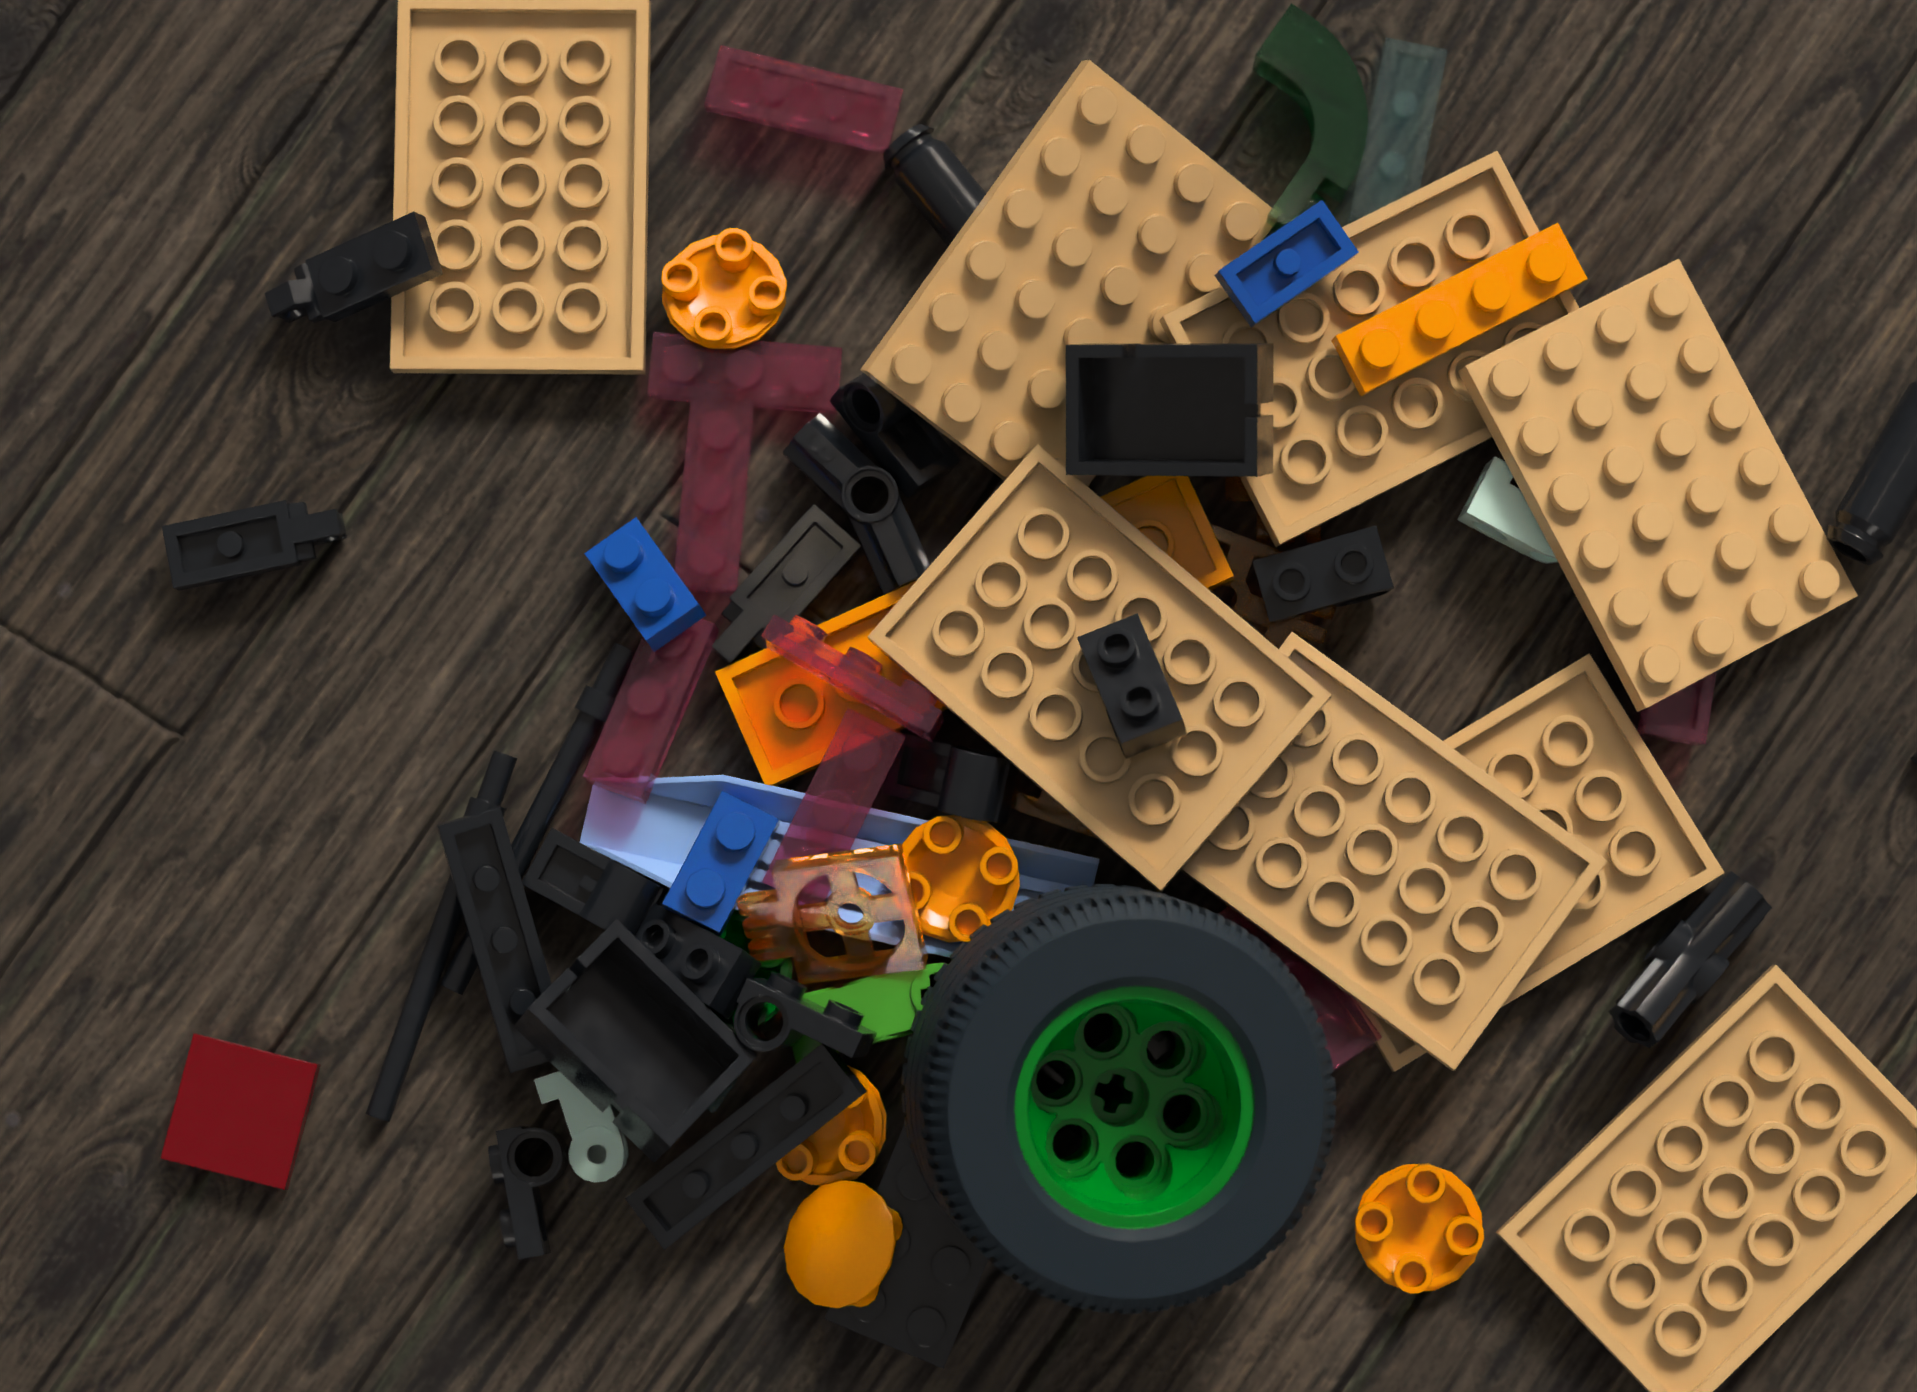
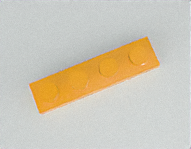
M1556 223L1336 335L1331 341L1360 396H1363L1582 284L1588 278L1561 227Z

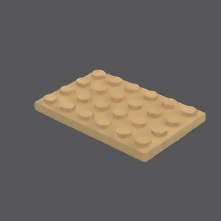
M398 0L393 221L413 211L426 217L443 274L391 297L390 369L393 373L645 375L651 44L650 0Z
M1083 60L860 370L1004 481L1037 444L1066 468V345L1082 343H1170L1159 322L1162 316L1222 287L1214 275L1221 268L1264 240L1281 215L1092 61ZM1096 475L1075 476L1086 486H1089Z
M1498 151L1342 227L1359 253L1252 328L1223 287L1162 316L1159 320L1170 343H1274L1273 402L1261 404V415H1273V473L1258 477H1240L1275 547L1493 438L1458 371L1465 365L1579 309L1571 291L1568 290L1363 396H1360L1339 357L1331 341L1336 335L1540 232Z
M1679 259L1465 365L1458 371L1637 712L1648 708L1858 596Z
M1038 444L867 636L871 643L1160 893L1332 696L1331 693L1075 475H1066V468ZM1138 613L1183 718L1187 735L1125 759L1077 637Z
M1291 632L1279 650L1331 693V699L1180 871L1447 1068L1454 1071L1604 867L1607 860L1294 632Z
M1587 654L1443 741L1607 860L1604 867L1501 1007L1724 874L1720 864L1590 654ZM1344 992L1392 1072L1397 1071L1427 1053Z
M1772 965L1495 1233L1647 1392H1713L1917 1194V1110L1777 965Z

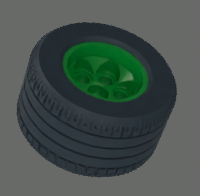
M1093 884L1091 887L1080 885L1066 887L1063 892L1057 889L1040 894L1037 900L1029 898L1014 905L1013 911L1006 909L990 919L991 925L989 926L983 924L969 936L971 941L968 944L963 942L951 954L950 958L952 961L949 965L944 963L934 977V980L937 982L934 987H928L920 1002L923 1008L922 1011L916 1012L911 1026V1030L914 1032L913 1037H908L904 1054L908 1061L903 1064L902 1085L905 1086V1090L902 1091V1108L907 1116L904 1118L907 1138L912 1142L910 1148L916 1165L920 1167V1174L943 1212L949 1216V1219L975 1247L1007 1276L1011 1275L1013 1280L1030 1290H1035L1039 1295L1056 1302L1062 1301L1065 1305L1080 1309H1087L1089 1306L1091 1311L1114 1313L1116 1310L1120 1314L1142 1313L1143 1309L1148 1313L1168 1310L1170 1305L1180 1307L1196 1302L1197 1297L1204 1299L1221 1291L1222 1286L1225 1284L1230 1286L1246 1276L1245 1272L1247 1270L1253 1271L1268 1258L1266 1254L1270 1251L1274 1252L1287 1238L1285 1234L1289 1229L1293 1231L1298 1221L1304 1215L1301 1212L1305 1206H1309L1317 1190L1314 1187L1317 1182L1321 1181L1327 1162L1324 1160L1325 1156H1329L1333 1139V1134L1330 1132L1331 1128H1334L1336 1106L1333 1105V1101L1336 1100L1335 1078L1331 1076L1334 1069L1330 1050L1325 1048L1328 1042L1322 1024L1316 1021L1318 1015L1310 999L1304 996V989L1295 976L1289 973L1288 967L1254 935L1248 934L1247 930L1228 919H1224L1223 916L1178 898L1170 897L1164 893L1150 889L1143 890L1140 887L1119 885L1118 887L1113 884ZM1107 1013L1113 1022L1111 1037L1100 1046H1088L1084 1039L1086 1022L1096 1014ZM1160 1031H1171L1175 1039L1173 1054L1163 1063H1151L1146 1051L1149 1040ZM1052 1060L1062 1061L1067 1071L1063 1086L1052 1093H1041L1036 1083L1039 1069L1046 1062ZM1113 1074H1115V1082L1124 1088V1093L1121 1099L1116 1097L1110 1098L1107 1106L1104 1107V1099L1095 1094V1089L1098 1083L1109 1084ZM1179 1094L1187 1095L1191 1104L1187 1120L1181 1125L1167 1127L1162 1117L1166 1102L1173 1096ZM1065 1125H1078L1082 1132V1142L1078 1150L1069 1156H1056L1052 1146L1053 1137L1056 1132ZM1129 1142H1141L1144 1148V1159L1139 1168L1131 1173L1118 1172L1115 1158L1119 1149Z

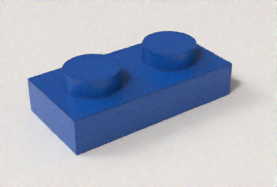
M1321 200L1221 268L1214 276L1252 328L1353 259L1359 251L1326 204Z
M637 517L584 553L654 652L706 616L699 603Z
M722 790L662 903L663 908L721 937L779 827L780 820Z

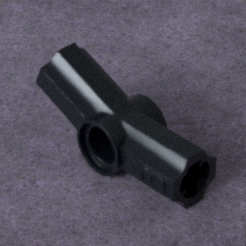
M821 413L811 421H808L792 438L789 445L784 449L783 455L845 512L855 530L883 595L918 580L931 564L899 495L897 484L893 477L887 471L877 467ZM877 484L889 494L888 502L882 510L877 513L868 514L859 511L854 506V495L863 485Z
M1732 871L1727 872L1684 921L1682 919L1678 920L1643 959V962L1647 965L1630 982V985L1625 989L1626 991L1608 1011L1614 1020V1028L1631 1043H1639L1649 1049L1657 1044L1686 1007L1699 1000L1719 979L1730 964L1727 958L1749 937L1754 929L1763 921L1764 916L1772 909L1763 895Z

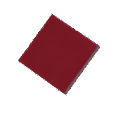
M193 1033L160 1159L288 1190L321 1065Z

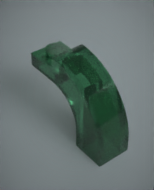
M1292 3L1256 53L1252 68L1254 72L1283 90L1298 104L1305 115L1310 131V153L1268 214L1266 222L1272 226L1270 230L1272 233L1319 201L1323 200L1325 203L1326 200L1318 195L1320 190L1342 204L1350 191L1359 169L1368 132L1366 96L1361 78L1348 52L1326 27Z

